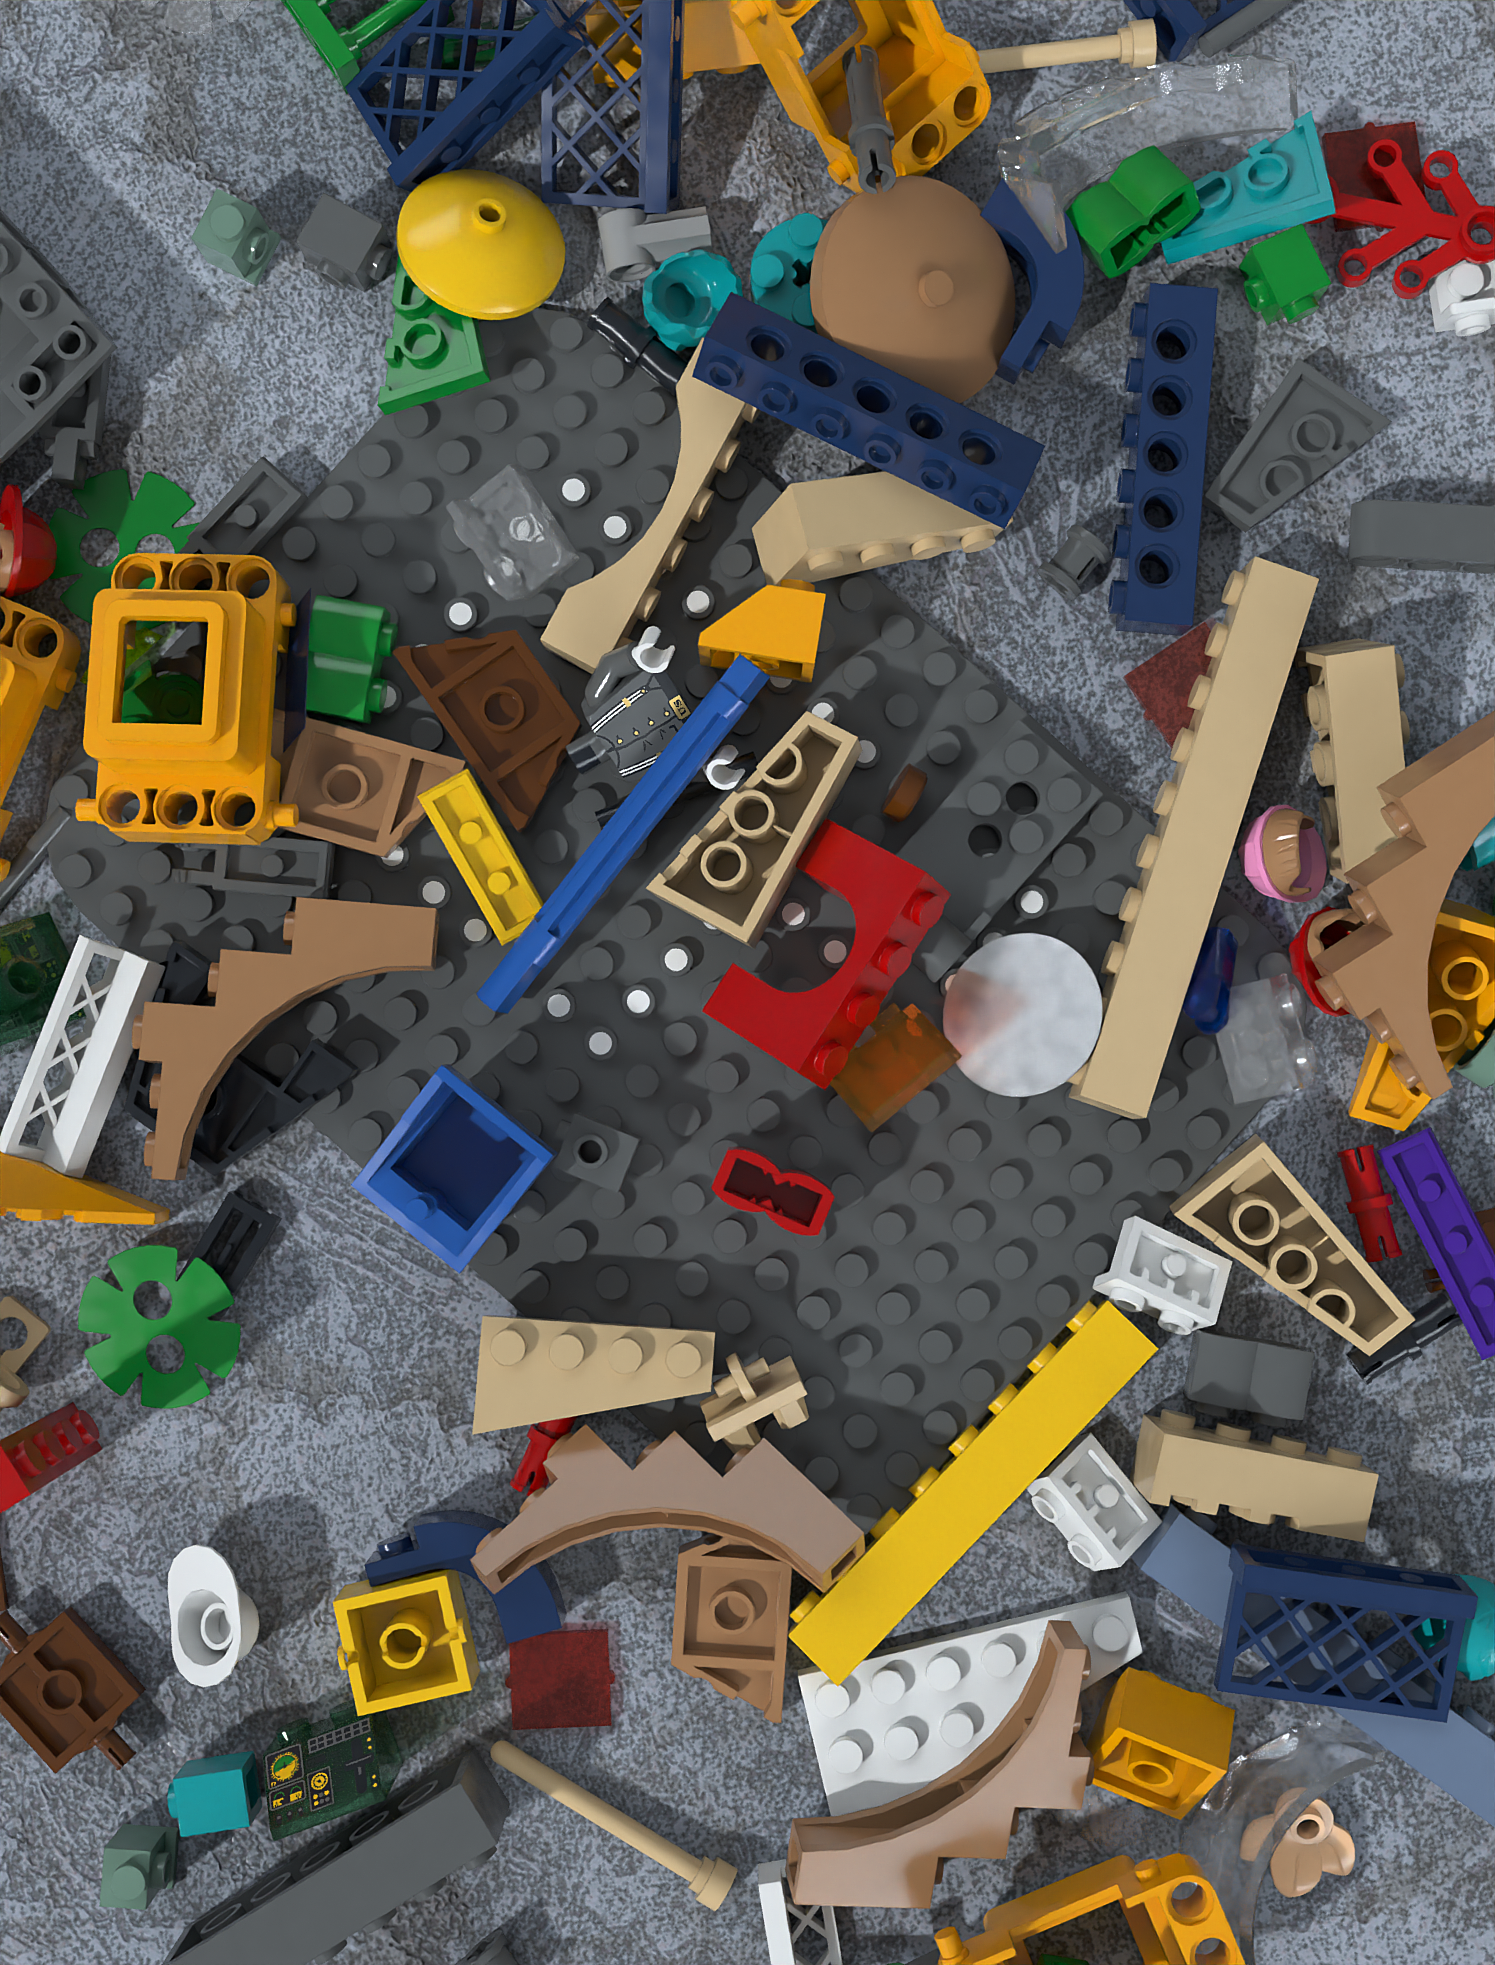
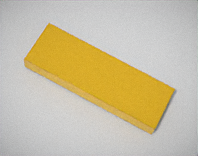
M467 767L418 794L417 797L503 946L520 936L545 903Z

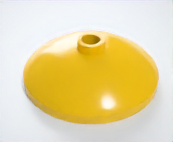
M459 169L443 172L430 177L418 185L409 194L400 211L396 240L401 262L407 274L418 288L429 298L448 310L471 318L484 320L515 318L531 312L542 305L551 296L559 283L565 263V242L560 226L550 209L537 195L508 177L476 169Z

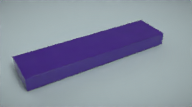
M1429 1127L1378 1150L1377 1153L1481 1360H1485L1495 1355V1251L1432 1128Z

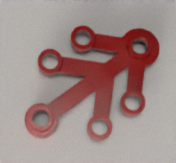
M1381 139L1376 141L1368 151L1365 162L1366 170L1373 178L1384 180L1398 204L1339 193L1336 181L1328 175L1336 213L1305 222L1307 224H1318L1329 217L1392 229L1365 247L1347 250L1340 257L1336 275L1339 282L1349 288L1363 285L1368 280L1372 269L1426 236L1447 240V243L1420 261L1407 260L1397 267L1392 278V289L1402 299L1418 297L1424 291L1429 280L1464 259L1475 264H1485L1495 260V207L1479 205L1458 173L1459 165L1457 158L1453 153L1446 150L1435 151L1426 158L1421 170V179L1427 188L1442 191L1455 216L1432 210L1402 162V150L1399 144L1391 139ZM1379 152H1387L1393 157L1394 163L1390 166L1382 167L1374 161L1373 157ZM1435 163L1445 164L1450 174L1444 178L1435 177L1430 172V166ZM1476 229H1484L1489 232L1491 241L1487 244H1478L1472 239L1471 232ZM1351 260H1356L1363 264L1365 271L1358 276H1352L1345 271L1344 265ZM1405 272H1414L1419 276L1420 284L1415 287H1406L1401 283L1400 275Z

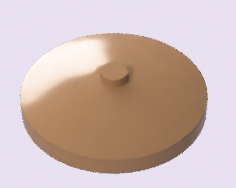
M899 176L896 177L893 187L883 192L882 183L878 182L876 183L877 194L861 190L846 200L832 215L819 238L813 257L810 277L811 308L817 333L957 403H962L981 390L993 377L998 369L1001 356L1011 340L1015 319V287L1006 250L996 230L980 216L982 211L978 206L952 186L928 177Z

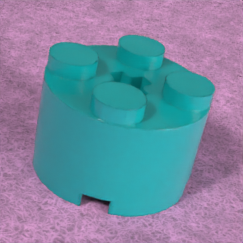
M802 213L796 215L793 219L775 226L758 244L750 268L751 302L818 334L811 308L810 284L807 283L800 289L796 286V283L798 281L806 283L810 280L815 249L828 221L818 218L811 213Z

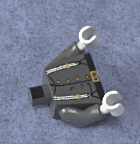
M655 626L648 627L645 630L640 642L628 643L601 656L585 688V698L581 702V707L585 718L593 730L565 746L572 761L583 776L612 759L627 783L640 781L693 713L666 669L673 656L675 647L672 645L668 649L660 650L653 646L661 633ZM733 745L721 747L714 757L711 755L690 783L710 781L712 785L722 790L734 788L744 775L745 770L741 768L732 770L727 768L725 764L733 762L738 755L737 749Z

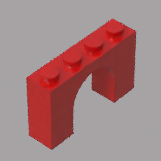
M827 818L795 867L823 889L850 903L855 916L856 932L852 949L845 963L824 984L798 993L777 990L732 963L702 1009V1012L824 1090H826L834 1076L838 1075L846 1065L848 1054L864 1029L877 1017L880 1004L897 978L909 967L913 953L929 928L934 926L940 919L944 905L951 895L926 871Z
M74 1402L0 1440V1514L103 1450L97 1441L100 1435L94 1420L86 1411L78 1410Z

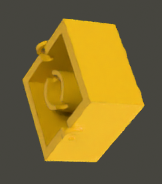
M433 1569L370 1587L369 1580L347 1584L333 1600L342 1645L337 1649L338 1662L342 1671L348 1669L358 1716L473 1689L480 1672V1667L458 1571ZM345 1653H347L348 1662L345 1660Z

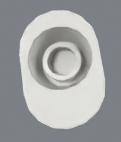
M197 1544L184 1548L174 1558L168 1573L171 1644L173 1658L179 1672L191 1684L208 1687L220 1684L232 1673L237 1662L242 1660L252 1650L258 1637L260 1625L258 1611L253 1600L237 1586L235 1574L226 1559L212 1547Z

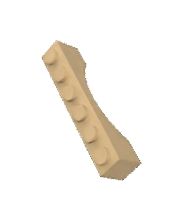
M703 337L676 386L677 404L681 420V449L675 479L662 510L644 537L622 559L595 577L566 590L540 638L545 650L593 674L601 656L605 653L634 642L628 637L638 618L646 622L651 616L661 595V591L655 589L656 584L665 569L673 572L678 566L688 544L686 540L682 539V536L691 519L700 522L706 514L714 496V491L708 488L718 469L726 473L734 462L741 446V442L736 440L735 437L743 422L746 420L754 423L761 411L692 377L704 341Z

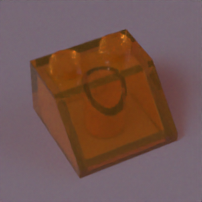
M893 1002L877 1015L875 1020L869 1025L874 1033L858 1047L856 1045L853 1046L848 1054L846 1065L838 1075L834 1076L829 1084L860 1123L871 1133L962 1057L952 1043L913 1003L908 1004L901 1010Z

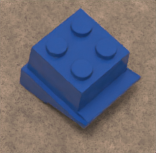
M444 1064L439 1067L351 1186L460 1274L558 1152L450 1064Z

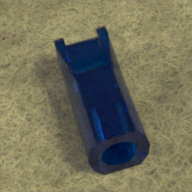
M1209 927L1206 930L1182 1004L1186 1015L1195 1019V1025L1199 1031L1209 1035L1221 1031L1229 1020L1230 988L1232 987L1239 943L1229 929L1220 927Z

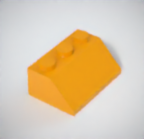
M613 0L627 18L642 4V0ZM685 0L683 80L690 78L697 71L716 69L721 74H736L747 70L749 65L761 64L744 30H741L729 15V9L732 8L731 0ZM600 1L585 15L587 34L599 48L620 27V24ZM642 17L634 25L641 35ZM627 33L606 54L607 58L626 80L641 67V50ZM599 63L592 68L594 84L606 83L609 87L619 88Z

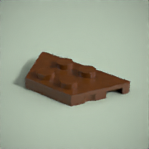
M516 630L489 633L486 637L470 639L462 637L444 640L445 643L413 648L410 645L401 646L392 651L519 833L525 830L568 753L565 746L575 741L582 728V724Z

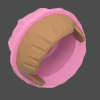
M1276 805L1269 807L1263 815L1249 823L1238 849L1241 873L1246 876L1254 888L1261 894L1288 903L1306 902L1318 896L1325 883L1327 866L1326 853L1321 837L1313 827L1315 824L1314 819L1289 805Z

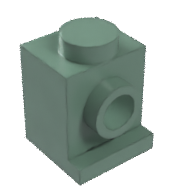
M216 188L191 239L208 263L257 287L281 240V236L279 233L269 229L258 208Z
M123 1824L104 1847L99 1907L146 1910L160 1889H173L176 1883L180 1828Z

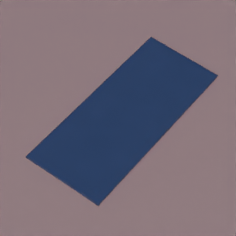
M311 588L296 606V625L290 626L283 753L305 729Z

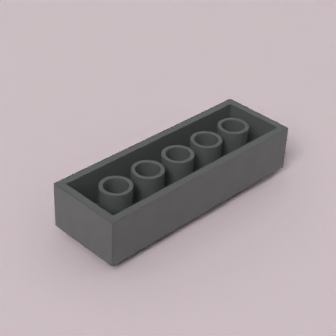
M473 1746L187 1925L162 1965H305L313 1959L317 1965H321L342 1951L347 1945L346 1939L363 1928L368 1934L380 1929L397 1914L396 1907L412 1897H415L417 1902L426 1900L446 1884V1876L463 1865L468 1871L473 1870L490 1859L497 1851L495 1845L498 1844L500 1834L503 1831L510 1803L478 1750Z

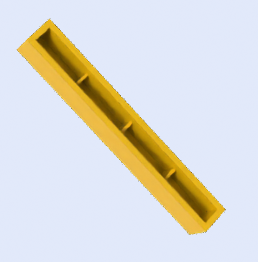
M1103 1300L1097 1307L1090 1301H1087L1066 1323V1326L1072 1333L1058 1348L1051 1342H1048L1027 1364V1367L1033 1374L1023 1385L1017 1389L1012 1383H1009L987 1406L994 1415L978 1431L970 1424L952 1442L948 1449L955 1456L941 1471L938 1472L931 1465L912 1484L908 1490L915 1498L900 1514L891 1507L872 1526L869 1533L875 1540L865 1549V1553L825 1593L819 1596L814 1590L810 1591L789 1614L796 1623L790 1628L788 1637L837 1687L1158 1350L1108 1300Z

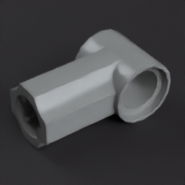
M706 206L671 211L667 214L658 213L647 215L641 209H619L604 214L598 220L606 277L614 282H633L647 278L656 268L661 266L664 260L677 253L698 249L713 253Z

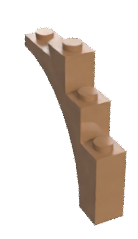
M1495 710L1376 787L1386 804L1380 810L1382 817L1391 831L1399 838L1344 873L1354 891L1348 895V901L1365 925L1312 958L1313 963L1322 978L1315 981L1316 986L1328 1005L1335 1011L1342 1007L1358 1020L1363 1019L1372 1035L1381 1044L1387 1042L1395 1055L1388 1062L1399 1081L1407 1089L1416 1086L1433 1100L1453 1088L1436 1049L1428 1010V959L1436 919L1453 875L1478 834L1495 816Z
M296 897L295 911L286 912L283 928L284 945L292 946L291 955L221 949L220 962L211 963L208 975L209 997H216L215 1007L144 1001L143 1015L136 1014L133 1021L132 1046L134 1049H140L139 1060L150 1063H162L161 1074L153 1075L150 1086V1107L158 1109L156 1131H149L147 1133L144 1146L145 1166L152 1167L151 1179L186 1180L194 1135L212 1092L236 1056L269 1023L304 999L346 981L387 972L435 971L440 914L437 909Z
M585 1424L574 1435L568 1433L562 1436L549 1450L548 1459L543 1462L551 1486L548 1489L539 1488L534 1491L522 1504L520 1514L504 1529L496 1528L488 1533L477 1546L476 1555L470 1561L479 1579L495 1595L534 1564L571 1545L620 1531L659 1527L706 1531L750 1544L790 1565L825 1593L865 1553L864 1532L765 1438L752 1450L745 1447L737 1452L725 1468L726 1475L722 1477L675 1431L663 1442L656 1440L649 1444L637 1458L636 1467L632 1470Z
M1048 1620L1038 1660L1018 1700L994 1732L959 1765L922 1789L882 1806L840 1816L792 1819L785 1872L794 1905L930 1909L934 1884L940 1885L942 1882L944 1870L943 1857L1006 1859L1010 1835H1016L1018 1830V1807L1082 1809L1085 1786H1091L1094 1778L1093 1755L1090 1750H1086L1078 1735L1082 1718L1079 1693L1082 1680H1087L1090 1674L1091 1655L1088 1646L1082 1642L1071 1621Z

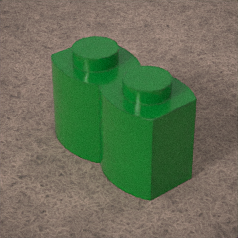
M1151 145L1125 158L1108 181L1099 183L1079 194L1065 213L1077 233L1081 250L1111 279L1134 267L1147 255L1155 243L1164 241L1183 229L1196 216L1201 206L1193 181L1155 145Z
M316 595L309 629L306 713L371 724L373 713H381L383 711L387 696V680L380 678V671L384 656H393L392 651L395 650L398 636V625L390 622L391 613L385 607Z

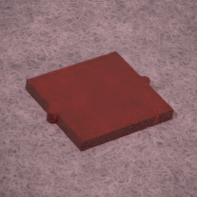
M1415 121L1376 127L1374 123L1367 122L1361 129L1324 133L1322 136L1326 171L1336 181L1339 193L1398 204L1384 180L1373 178L1367 172L1365 166L1370 147L1378 140L1391 139L1401 147L1402 162L1426 198L1425 187L1421 179L1422 166ZM1379 152L1373 157L1374 161L1382 167H1387L1394 163L1393 157L1387 152ZM1333 217L1335 232L1375 227L1376 231L1383 232L1386 229Z
M1205 622L1123 677L1145 710L1143 718L1146 721L1152 720L1171 749L1181 728H1189L1195 710L1187 706L1189 695L1199 675L1206 676L1212 658L1204 653L1211 633L1210 628Z
M608 1629L550 1631L509 1643L510 1675L507 1676L505 1685L511 1689L512 1730L612 1726L611 1684L614 1683L616 1674L613 1670H610Z

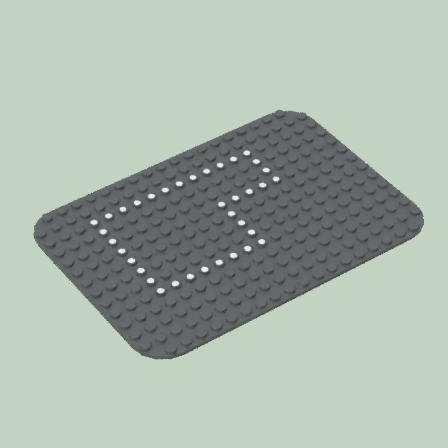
M536 308L515 318L479 320L478 324L491 382L389 415L383 414L315 488L305 503L255 556L263 557L269 561L285 579L290 587L291 603H294L296 606L311 588L310 618L316 595L385 607L391 613L390 622L398 625L395 649L407 645L413 648L445 643L444 640L462 637L470 639L486 637L489 633L516 630L581 722L582 728L576 737L578 739L593 730L585 718L581 707V702L585 698V688L592 674L545 650L540 638L566 590L595 577L622 559L644 537L662 510L675 479L681 449V420L677 398L671 395L663 385L654 380L640 367L636 366L632 369L624 362L625 355L595 330H591L587 323L567 312ZM738 453L726 473L718 469L708 488L714 491V496L703 519L700 522L691 519L682 539L686 540L688 544L678 566L673 572L665 569L656 584L655 589L661 591V595L654 611L646 622L638 618L628 637L632 641L640 642L645 630L648 627L655 626L661 633L653 646L660 650L668 649L672 645L675 647L673 656L666 669L692 712L698 707L717 680L719 681L728 670L700 665L698 649L700 633L767 585L751 528L779 498L782 492ZM869 570L811 582V584L815 585L814 592L826 594L812 682L770 676L750 702V706L712 753L713 757L721 747L733 745L738 751L736 757L753 751L759 764L806 711L858 737L863 751L826 818L894 855L900 851L1018 718L1099 789L1103 795L992 917V920L938 981L932 982L910 962L907 970L897 978L880 1004L875 1020L864 1029L848 1054L846 1065L838 1075L834 1076L826 1090L702 1012V1009L732 963L783 992H805L824 984L843 966L854 943L856 922L850 903L823 889L798 869L756 948L753 949L656 897L646 889L651 881L659 873L662 874L680 854L679 851L694 834L697 835L720 810L719 807L733 791L736 792L749 777L740 780L734 788L729 790L716 789L670 807L550 963L541 970L508 1014L493 1011L479 999L476 993L514 946L517 938L503 946L501 945L428 815L425 816L388 858L335 844L330 900L437 909L440 914L435 971L387 972L341 983L304 999L269 1023L240 1054L281 1084L310 1042L317 1038L359 1067L354 1076L302 1114L362 1169L398 1124L402 1115L434 1073L444 1064H450L549 1146H551L561 1120L572 1122L574 1114L578 1112L641 1136L642 1139L622 1189L618 1193L553 1168L558 1157L557 1154L468 1265L528 1318L716 1331L711 1392L625 1408L662 1442L675 1431L722 1477L726 1475L725 1468L735 1454L722 1439L714 1442L706 1427L707 1421L699 1402L716 1394L713 1382L731 1374L725 1359L736 1352L744 1367L762 1357L770 1366L791 1356L807 1392L804 1400L809 1418L791 1429H781L772 1412L755 1421L754 1424L759 1431L761 1440L765 1438L856 1524L864 1532V1535H867L872 1526L891 1507L899 1512L914 1497L908 1490L912 1484L931 1465L936 1470L941 1467L952 1454L948 1449L952 1442L970 1424L976 1427L990 1412L987 1406L1009 1383L1014 1385L1027 1371V1364L1048 1342L1052 1343L1066 1327V1323L1096 1294L1097 1291L1093 1289L1095 1277L1110 1271L1124 1220L1137 1216L1157 1225L1171 1210L1169 1206L1190 1189L1276 1093L1301 1052L1307 1004L1301 983L1291 973L1292 966L1288 953L1263 923L1220 886L1146 1118L1130 1119L1069 1097L1073 1083L1067 1081L1041 1094L1011 1097L990 1092L970 1080L954 1061L946 1043L943 1026L946 996L959 969L976 951L994 940L1021 933L1041 934L1062 941L1081 955L1093 971L1102 996L1108 975L1101 973L1102 963L1112 941L1119 942L1126 922L1119 919L1120 907L1127 890L1130 887L1137 888L1143 870L1142 867L1136 866L1137 855L1145 836L1148 833L1154 835L1156 828ZM264 579L254 583L249 590L248 598L254 599L264 595L268 590L270 580ZM193 622L153 665L156 669L157 678L168 672L187 673L194 677L204 690L208 622ZM277 651L274 708L285 711L287 653H279ZM394 654L392 657L384 656L380 678L387 680V696L383 711L381 713H373L371 724L306 713V717L466 761L470 772L544 903H546L601 832L595 812L624 801L639 783V780L627 783L612 759L583 776L567 753L528 827L519 833ZM202 718L195 725H202ZM83 743L77 748L50 790L46 820L58 806L62 807L72 817L49 843L47 851L53 876L77 909L119 948L165 966L159 982L161 986L163 985L169 961H166L169 947L175 940L184 941L215 963L220 962L221 949L291 955L292 946L284 945L283 928L286 912L295 911V897L213 890L212 886L171 882L172 869L187 867L196 868L200 871L214 872L216 851H183L181 848L174 847L175 843L128 842L110 832L109 828L105 825L98 824L96 821H78L75 812L78 798L96 799L98 761L85 752ZM910 763L927 773L928 780L909 815L904 821L897 823L880 813L894 782L902 770ZM1015 784L1008 789L1006 801L1008 807L1014 813L1027 815L1035 810L1037 796L1030 786ZM139 799L131 800L124 806L121 813L122 823H128L138 815L140 810ZM196 800L188 801L179 809L177 816L179 825L189 823L196 816L198 809ZM246 802L236 810L234 815L236 827L244 826L254 817V802ZM981 825L971 830L968 843L976 855L990 857L998 851L1000 839L993 828ZM279 828L275 829L270 836L322 841ZM207 991L198 1006L215 1007L216 997H209ZM739 1146L754 1149L769 1157L780 1170H800L817 1177L826 1184L835 1198L819 1235L806 1236L792 1233L773 1222L765 1211L748 1212L740 1210L720 1199L711 1187L728 1147Z

